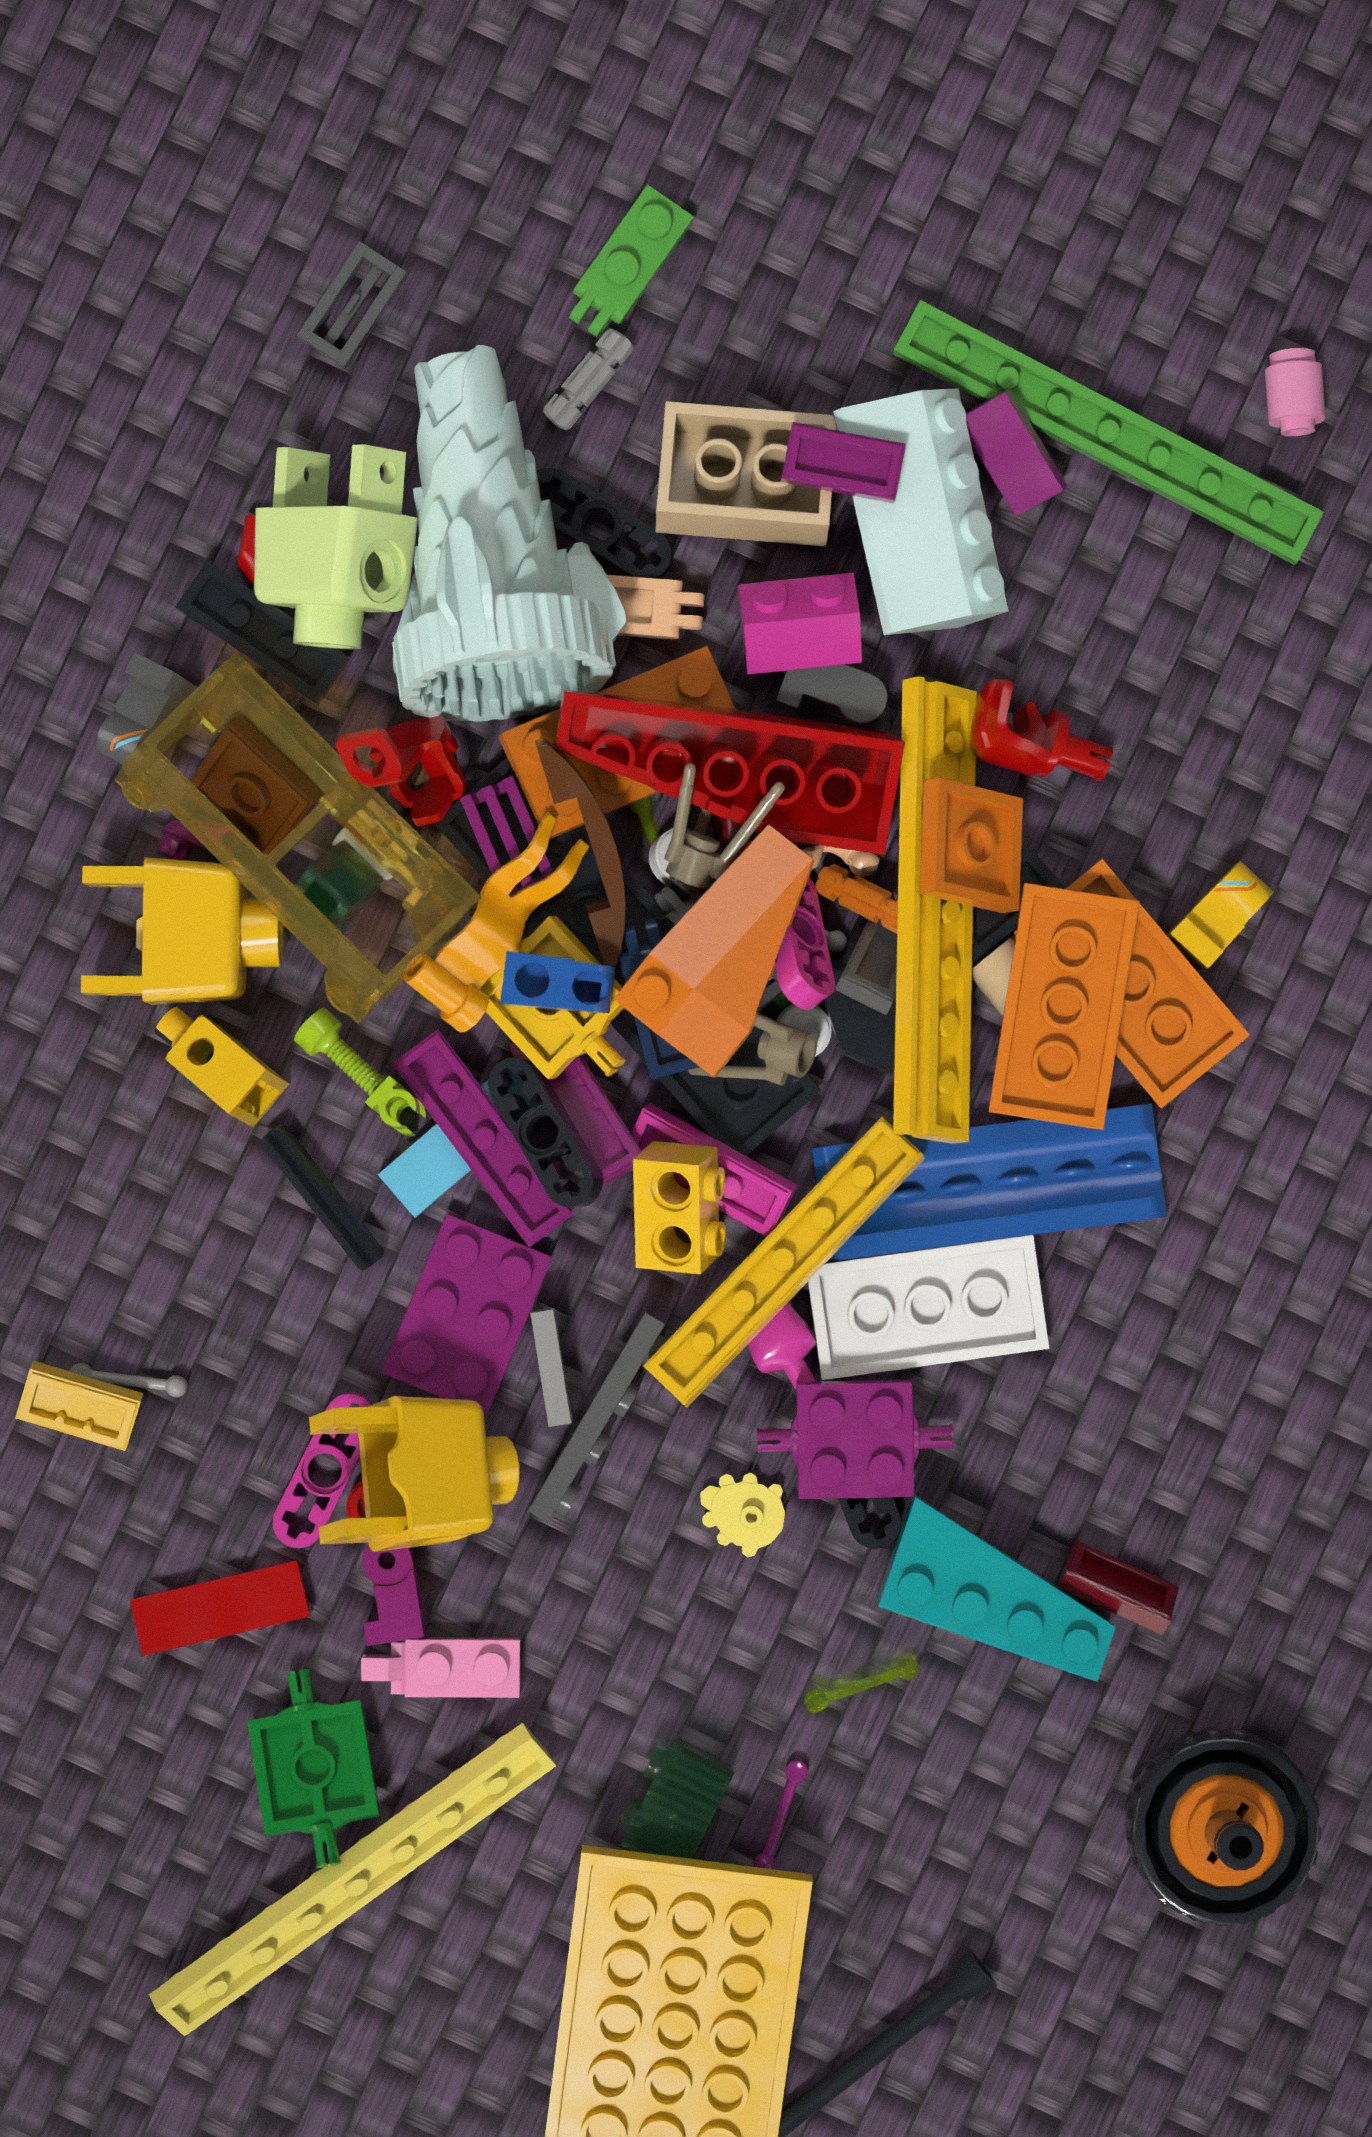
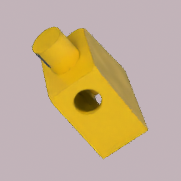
M174 1007L162 1017L155 1028V1033L172 1047L165 1059L228 1114L253 1128L290 1085L226 1030L204 1015L199 1016L194 1021L181 1009ZM214 1051L212 1058L207 1062L208 1056Z

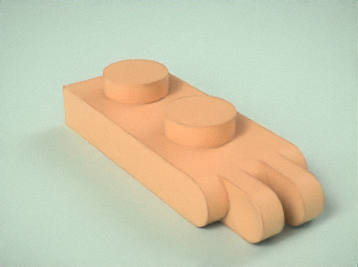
M607 575L625 610L626 626L618 636L679 639V629H702L703 617L681 615V606L704 607L705 595L682 592V581Z

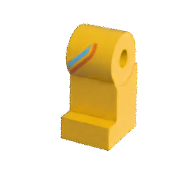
M1239 861L1166 935L1179 951L1201 971L1208 969L1224 952L1223 950L1245 928L1244 925L1261 908L1274 891L1246 865Z

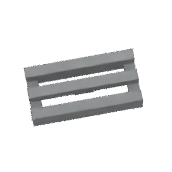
M555 1308L533 1311L530 1314L548 1427L571 1424L573 1420Z

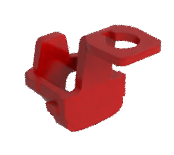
M436 716L393 725L385 730L382 728H372L343 734L338 737L335 743V747L349 774L368 788L389 784V790L396 801L401 802L403 807L412 808L411 818L416 826L441 821L453 802L462 797L467 790V781L453 755V752L457 751L458 743L444 717ZM357 747H372L369 756L373 762L377 763L375 769L365 765L358 759L355 753ZM420 760L429 779L424 787L412 791L407 778Z

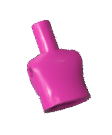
M789 1301L748 1344L751 1356L761 1373L767 1374L784 1370L795 1390L796 1382L816 1381L803 1358L815 1346L817 1341L807 1323L794 1310Z

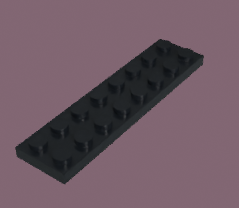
M508 758L504 759L463 795L476 793L484 787L497 784L503 779L513 776L535 830L538 828V824ZM508 793L498 796L497 799L518 849L522 853L529 843ZM459 799L449 808L444 818L434 824L486 882L492 874ZM484 802L477 805L476 808L502 867L509 863L511 859L488 805ZM584 824L549 839L545 853L553 872L564 861L571 848L579 839L587 843L589 848L584 854L577 872L570 883L560 893L541 903L525 922V928L532 934L549 916H557L601 965H604L585 904L605 899L607 895ZM621 863L625 889V926L633 924L638 944L642 946L650 943L644 921L655 918L662 940L668 934L662 924V918L666 916L665 912ZM538 865L530 873L532 880L542 876ZM519 882L518 884L515 885V887L520 886L521 883ZM624 934L620 951L628 949ZM618 959L617 965L613 966L615 967L614 979L623 987L625 981ZM623 1008L610 1024L646 1064L634 1015ZM753 1026L750 1035L726 1065L766 1067L765 1060L758 1056V1044L764 1031ZM688 1070L658 1078L709 1136L745 1156L752 1152L821 1091L807 1073L802 1078L788 1074L786 1082L782 1086L762 1079L714 1078L691 1075Z

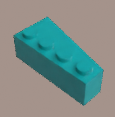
M914 1494V1497H910L900 1532L896 1538L875 1600L878 1607L1098 1682L1116 1629L1108 1619L988 1543L954 1519H951Z

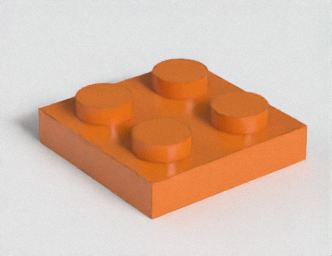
M942 777L924 780L919 894L999 913L1019 911L1023 798Z

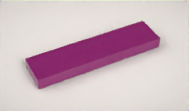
M439 1029L392 1063L528 1247H531L575 1214L571 1207L560 1206L550 1199L500 1111Z

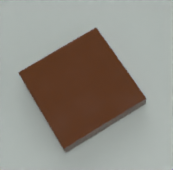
M241 715L228 724L183 789L216 822L236 827L241 835L240 844L265 867L277 859L324 795V792Z

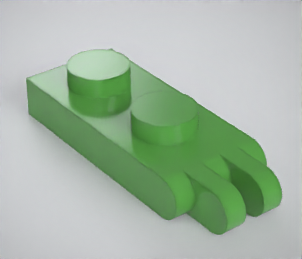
M647 184L576 285L573 294L581 299L571 312L569 318L579 325L592 307L598 310L599 313L588 328V332L595 337L600 336L610 320L620 326L693 224L694 216Z

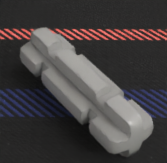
M614 329L606 330L595 344L598 350L594 354L589 351L561 387L564 392L560 396L555 393L545 405L544 414L559 428L568 430L582 415L579 409L583 405L588 407L616 373L613 367L617 363L622 366L633 352L634 346L619 331Z

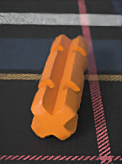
M836 864L823 867L819 871L815 888L820 895L833 902L838 898L841 906L875 923L881 919V925L884 928L897 934L898 899L895 901L893 893L857 875L852 879V874Z

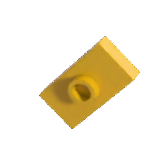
M33 1361L15 1418L126 1451L143 1393Z

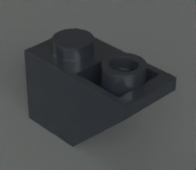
M834 958L832 962L835 987L847 965V962L838 958ZM834 990L822 1002L830 1020L838 1050L891 1076L895 1067L896 997L887 1015Z

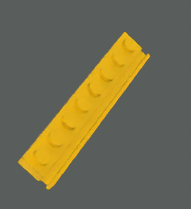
M917 676L902 680L901 740L905 744L900 775L893 1134H908L914 1138L956 1144L969 1142L973 906L919 894L924 780L938 777L975 786L976 754L971 747V725L977 702V691L939 681L927 682L924 677Z

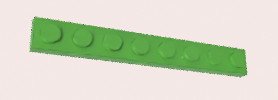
M922 300L919 301L894 348L893 355L983 402L1010 388L1034 429L1293 565L1298 563L1324 513L1322 510Z

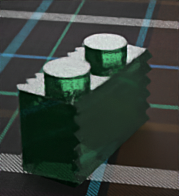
M672 1737L667 1749L657 1744L642 1773V1776L651 1780L642 1799L639 1800L631 1796L616 1827L625 1831L621 1846L633 1852L692 1859L735 1773L734 1767L676 1737Z

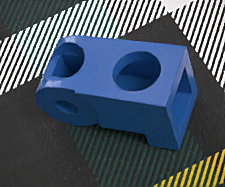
M506 951L500 1004L610 1013L615 967L575 962V959Z

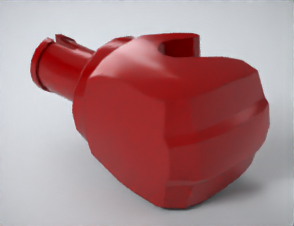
M994 679L985 684L978 695L971 725V747L980 760L1020 772L1027 776L1037 775L1046 777L1055 766L1059 765L1089 776L1096 781H1101L1105 777L1111 762L1102 759L1103 757L1109 759L1113 757V748L1111 746L1101 745L1069 733V717L1064 712L1051 710L1042 719L1033 702L1023 705L1012 715L1015 729L1013 731L1007 718L1013 682L1004 679Z

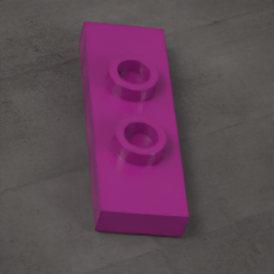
M514 1042L507 1045L514 1058L530 1060ZM578 1056L556 1079L548 1080L599 1166L603 1177V1188L632 1171L633 1158L641 1150L582 1056Z

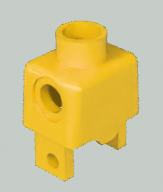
M145 857L144 866H83L82 883L89 887H143V916L136 920V948L142 951V976L81 975V993L142 996L143 1002L151 1005L234 1000L241 997L246 990L247 967H281L284 942L282 899L247 898V878L244 873L233 865Z
M393 1396L368 1407L331 1408L309 1417L310 1435L358 1433L366 1518L341 1519L320 1526V1545L368 1542L370 1549L373 1552L452 1542L471 1534L486 1531L493 1523V1505L508 1504L516 1494L519 1483L517 1451L513 1442L507 1436H486L484 1412L482 1406L476 1401Z

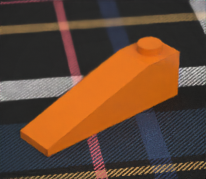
M768 824L649 953L615 996L614 1000L657 1035L716 1078L752 1032L758 1016L756 1012L768 980L770 981L777 964L775 960L787 928L792 924L815 861Z

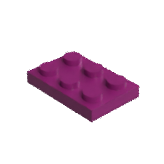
M446 1214L381 1373L444 1399L476 1401L482 1406L484 1415L487 1416L548 1270L552 1256Z

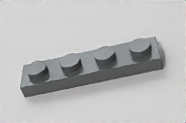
M645 1311L532 1502L528 1512L547 1523L554 1511L565 1517L582 1488L572 1482L583 1462L592 1467L595 1466L611 1439L602 1433L603 1428L612 1413L622 1418L624 1417L640 1389L631 1383L641 1364H645L667 1342L668 1338L660 1334L665 1325L664 1321Z

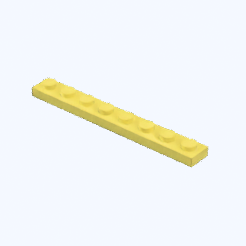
M521 1723L464 1766L453 1771L446 1779L420 1798L405 1806L402 1811L376 1830L361 1838L354 1846L339 1856L341 1864L335 1866L328 1864V1867H323L321 1870L316 1871L306 1881L274 1904L269 1905L262 1913L229 1937L221 1940L215 1947L192 1964L174 1974L167 1982L149 1994L156 2011L182 2035H188L556 1767L549 1752L530 1730Z

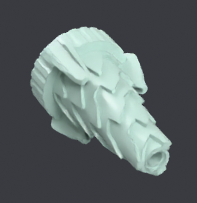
M476 345L468 352L448 353L433 358L429 362H419L414 369L421 416L417 433L421 487L413 488L419 531L418 546H415L413 557L416 579L412 580L409 598L403 609L397 633L393 637L394 642H392L393 669L397 676L399 698L402 706L406 710H412V713L423 717L441 716L446 721L478 722L529 716L560 708L563 690L597 692L611 677L616 666L613 641L626 626L625 610L616 590L602 566L592 555L588 544L583 542L575 543L568 554L566 548L557 550L550 500L541 501L535 458L529 449L524 450L516 401L508 402L505 379L502 377L495 349L489 346Z

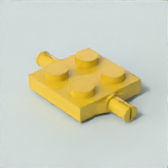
M549 916L529 937L521 940L516 950L517 953L575 959V962L601 965L557 916ZM505 965L494 973L480 988L489 998V1004L485 1012L547 1079H556L576 1057L585 1053L596 1062L607 1077L614 1074L618 1067L625 1063V1059L603 1037L610 1022L624 1008L614 1000L615 996L622 989V986L615 979L613 982L610 1013L500 1004Z

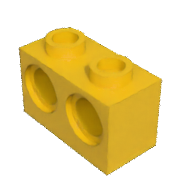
M652 1141L633 1158L636 1268L701 1275L722 1255L726 1243V1226L724 1222H719V1201L724 1194L725 1172L722 1167H718V1147ZM673 1172L680 1173L687 1179L690 1190L682 1188L675 1181ZM674 1226L683 1229L689 1235L691 1244L682 1241L677 1236Z

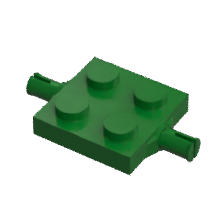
M301 1669L299 1673L302 1692L300 1690L298 1673L296 1671L286 1673L292 1707H288L275 1716L247 1720L264 1834L267 1837L296 1831L312 1834L317 1862L316 1868L328 1867L325 1844L327 1845L329 1864L331 1866L341 1864L336 1840V1829L343 1827L351 1821L379 1817L381 1815L362 1701L357 1700L335 1705L315 1702L310 1674L311 1669Z

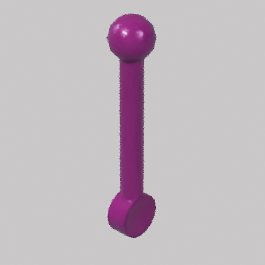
M792 1760L785 1767L787 1782L763 1852L755 1857L754 1867L775 1869L776 1867L773 1856L797 1785L803 1782L808 1774L807 1766L800 1760Z

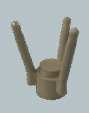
M688 763L684 768L671 842L664 857L669 862L665 871L681 882L707 889L712 877L718 879L729 868L732 860L774 806V803L785 789L782 782H776L720 855L717 852L720 842L706 835L712 813L701 808L694 830H688L685 836L696 772L695 765Z
M757 1012L758 1016L754 1026L764 1031L758 1044V1056L765 1060L766 1067L725 1065L716 1077L762 1079L781 1086L786 1082L788 1074L802 1078L810 1070L816 1055V1035L781 1024ZM701 1067L688 1070L691 1075L713 1077Z

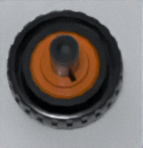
M1204 1728L1200 1732L1190 1731L1182 1734L1179 1739L1173 1742L1168 1741L1159 1748L1157 1754L1149 1757L1142 1765L1143 1770L1139 1776L1135 1777L1131 1785L1130 1798L1126 1801L1125 1837L1129 1853L1138 1874L1155 1896L1168 1907L1201 1923L1212 1922L1216 1926H1228L1231 1923L1243 1925L1252 1923L1254 1919L1259 1917L1266 1918L1275 1913L1277 1908L1290 1902L1295 1897L1296 1891L1304 1886L1309 1878L1308 1873L1311 1867L1315 1865L1318 1856L1317 1845L1321 1840V1827L1318 1823L1320 1814L1312 1789L1298 1766L1278 1747L1254 1734L1238 1729Z

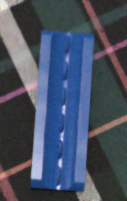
M1152 1104L1107 1109L1103 1130L1030 1119L969 1127V1142L950 1144L914 1138L912 1135L904 1136L924 1155V1161L827 1262L1167 1217ZM856 1143L812 1148L817 1184Z

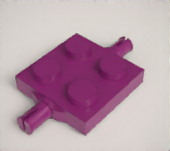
M911 1379L796 1382V1413L791 1423V1429L757 1428V1453H792L798 1471L799 1499L914 1497V1464L919 1454V1449H953L952 1424L918 1426L913 1413ZM760 1440H778V1441H760Z

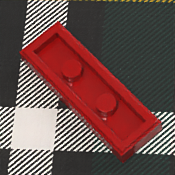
M299 1559L129 1600L142 1656L311 1616Z

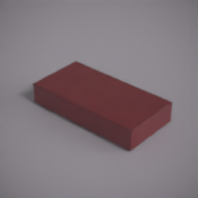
M1076 1540L1067 1553L1058 1588L1161 1635L1164 1634L1171 1622L1179 1587L1175 1584Z

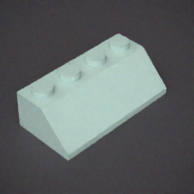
M959 389L920 390L843 407L833 411L838 431L906 444L895 503L852 496L883 635L959 628L1008 612L1004 593V581L999 571L991 535V524L986 513L979 482V470L974 460L966 424V413L962 406Z

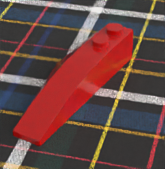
M563 690L554 748L622 777L625 776L652 787L654 790L673 798H679L684 768L688 763H692L696 767L691 804L741 825L745 823L776 782H782L785 786L783 793L756 828V832L761 833L769 824L792 842L885 855L905 742L892 732L728 708Z

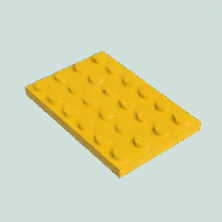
M582 1845L545 2137H778L813 1883L812 1874Z

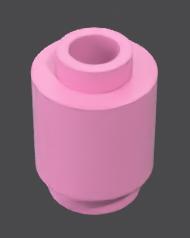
M1291 348L1273 352L1269 356L1270 366L1265 369L1268 423L1270 426L1280 428L1281 435L1284 436L1311 434L1315 432V424L1321 423L1326 419L1322 364L1316 362L1315 351L1308 348Z

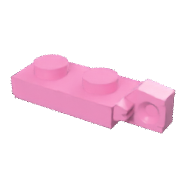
M422 1637L391 1642V1654H363V1657H361V1681H391V1694H405V1697L519 1698L520 1638Z

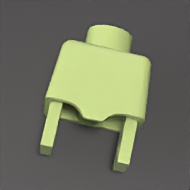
M365 444L352 445L348 506H327L330 455L291 447H277L273 507L256 508L254 592L257 599L262 603L295 608L294 644L336 649H361L364 612H398L406 606L409 598L418 524L417 517L402 515L406 452ZM381 465L383 466V469H384V477H383V480H381V477H380V466H381ZM305 467H307L309 473L307 483L304 479Z

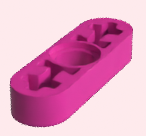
M810 876L792 924L787 928L775 960L777 963L775 967L777 980L782 992L790 1002L804 1010L813 1009L835 990V979L817 890Z
M350 1392L336 1397L326 1410L351 1407L353 1403L361 1407H368L373 1405V1403L362 1394ZM349 1433L344 1443L345 1445L356 1447L352 1457L339 1446L321 1443L323 1434L313 1435L273 1516V1529L282 1543L293 1548H304L312 1545L319 1539V1527L328 1524L360 1460L358 1433ZM329 1434L333 1439L337 1436V1434ZM322 1453L335 1456L342 1467L339 1481L328 1487L316 1484L309 1474L311 1460L316 1455ZM301 1483L310 1493L316 1496L329 1497L330 1501L326 1508L318 1501L314 1503L308 1519L315 1524L313 1532L303 1530L296 1537L289 1533L291 1523L284 1516L287 1510L295 1513L301 1508L306 1495L295 1493L298 1484Z

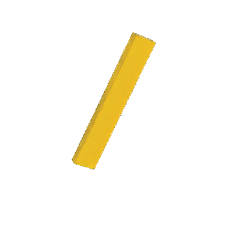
M881 1117L645 1363L644 1367L688 1408L924 1161V1155L903 1135L893 1134V1126Z

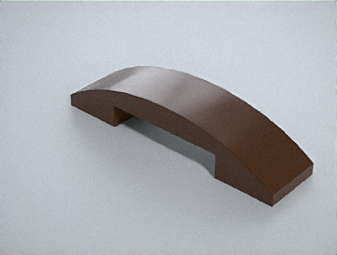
M547 738L536 740L535 744L554 804L577 798L607 895L605 899L585 905L603 963L606 966L617 965L622 947L626 908L622 868L616 844L596 796L575 765L562 751L555 749L554 744Z

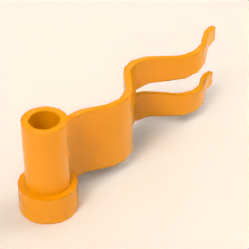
M547 812L540 821L535 835L527 848L517 858L497 869L487 879L482 887L477 909L470 922L442 947L434 959L426 953H421L408 964L403 973V980L441 1010V1018L458 1032L468 1031L482 1018L488 1007L489 998L480 988L494 973L505 965L506 951L516 952L521 942L525 922L530 914L541 903L560 893L570 883L577 872L584 854L589 848L587 843L579 839L553 873L545 879L519 890L510 897L509 894L515 885L534 871L543 858L552 829L557 821V818L550 812Z

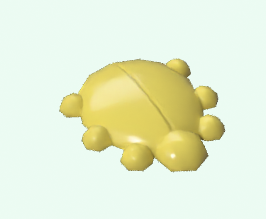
M752 1473L744 1475L743 1481L735 1483L731 1475L725 1474L719 1480L721 1488L709 1485L700 1493L701 1505L710 1511L702 1517L703 1525L708 1528L718 1527L720 1530L717 1536L719 1544L726 1546L733 1542L737 1546H742V1554L746 1557L755 1556L759 1548L771 1544L783 1529L785 1510L780 1499L783 1490L777 1484H772L769 1488L763 1484H758L756 1475Z

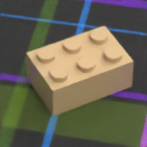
M666 401L655 532L826 547L832 492L781 482L792 422L837 430L834 415Z

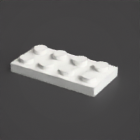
M1033 1235L825 1263L808 1281L822 1380L1049 1349Z

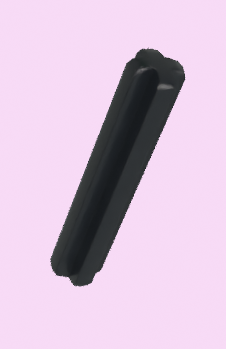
M281 1124L269 1131L261 1139L263 1148L357 1268L362 1271L369 1269L383 1257V1248L289 1128Z

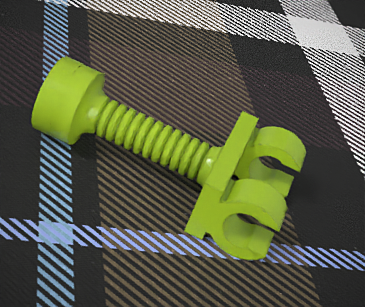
M325 1007L312 1014L299 1028L294 1041L310 1056H315L320 1052L327 1054V1057L331 1058L340 1069H343V1072L347 1073L360 1088H364L363 1090L368 1092L369 1097L365 1103L379 1113L381 1119L386 1124L403 1135L416 1136L409 1128L401 1124L400 1114L406 1107L410 1106L415 1112L421 1114L429 1121V1112L420 1100L411 1095L403 1085L391 1076H388L386 1079L381 1078V1075L377 1074V1071L373 1070L372 1066H369L360 1055H357V1052L353 1051L339 1036L342 1023Z

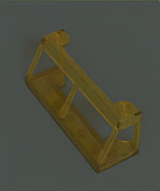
M237 652L222 663L127 757L114 780L121 787L127 801L137 809H146L156 813L166 807L328 969L324 975V982L326 985L325 993L329 1002L338 1011L348 1014L357 1024L361 1023L405 982L403 975L425 953L432 957L451 939L482 898L373 788L366 787V785L358 782L349 774L340 755ZM241 715L324 792V795L318 802L319 805L268 855H263L163 755L199 723L213 735L215 732H224L228 724ZM327 813L409 893L401 905L412 919L414 925L413 937L419 943L388 974H382L276 868V864Z

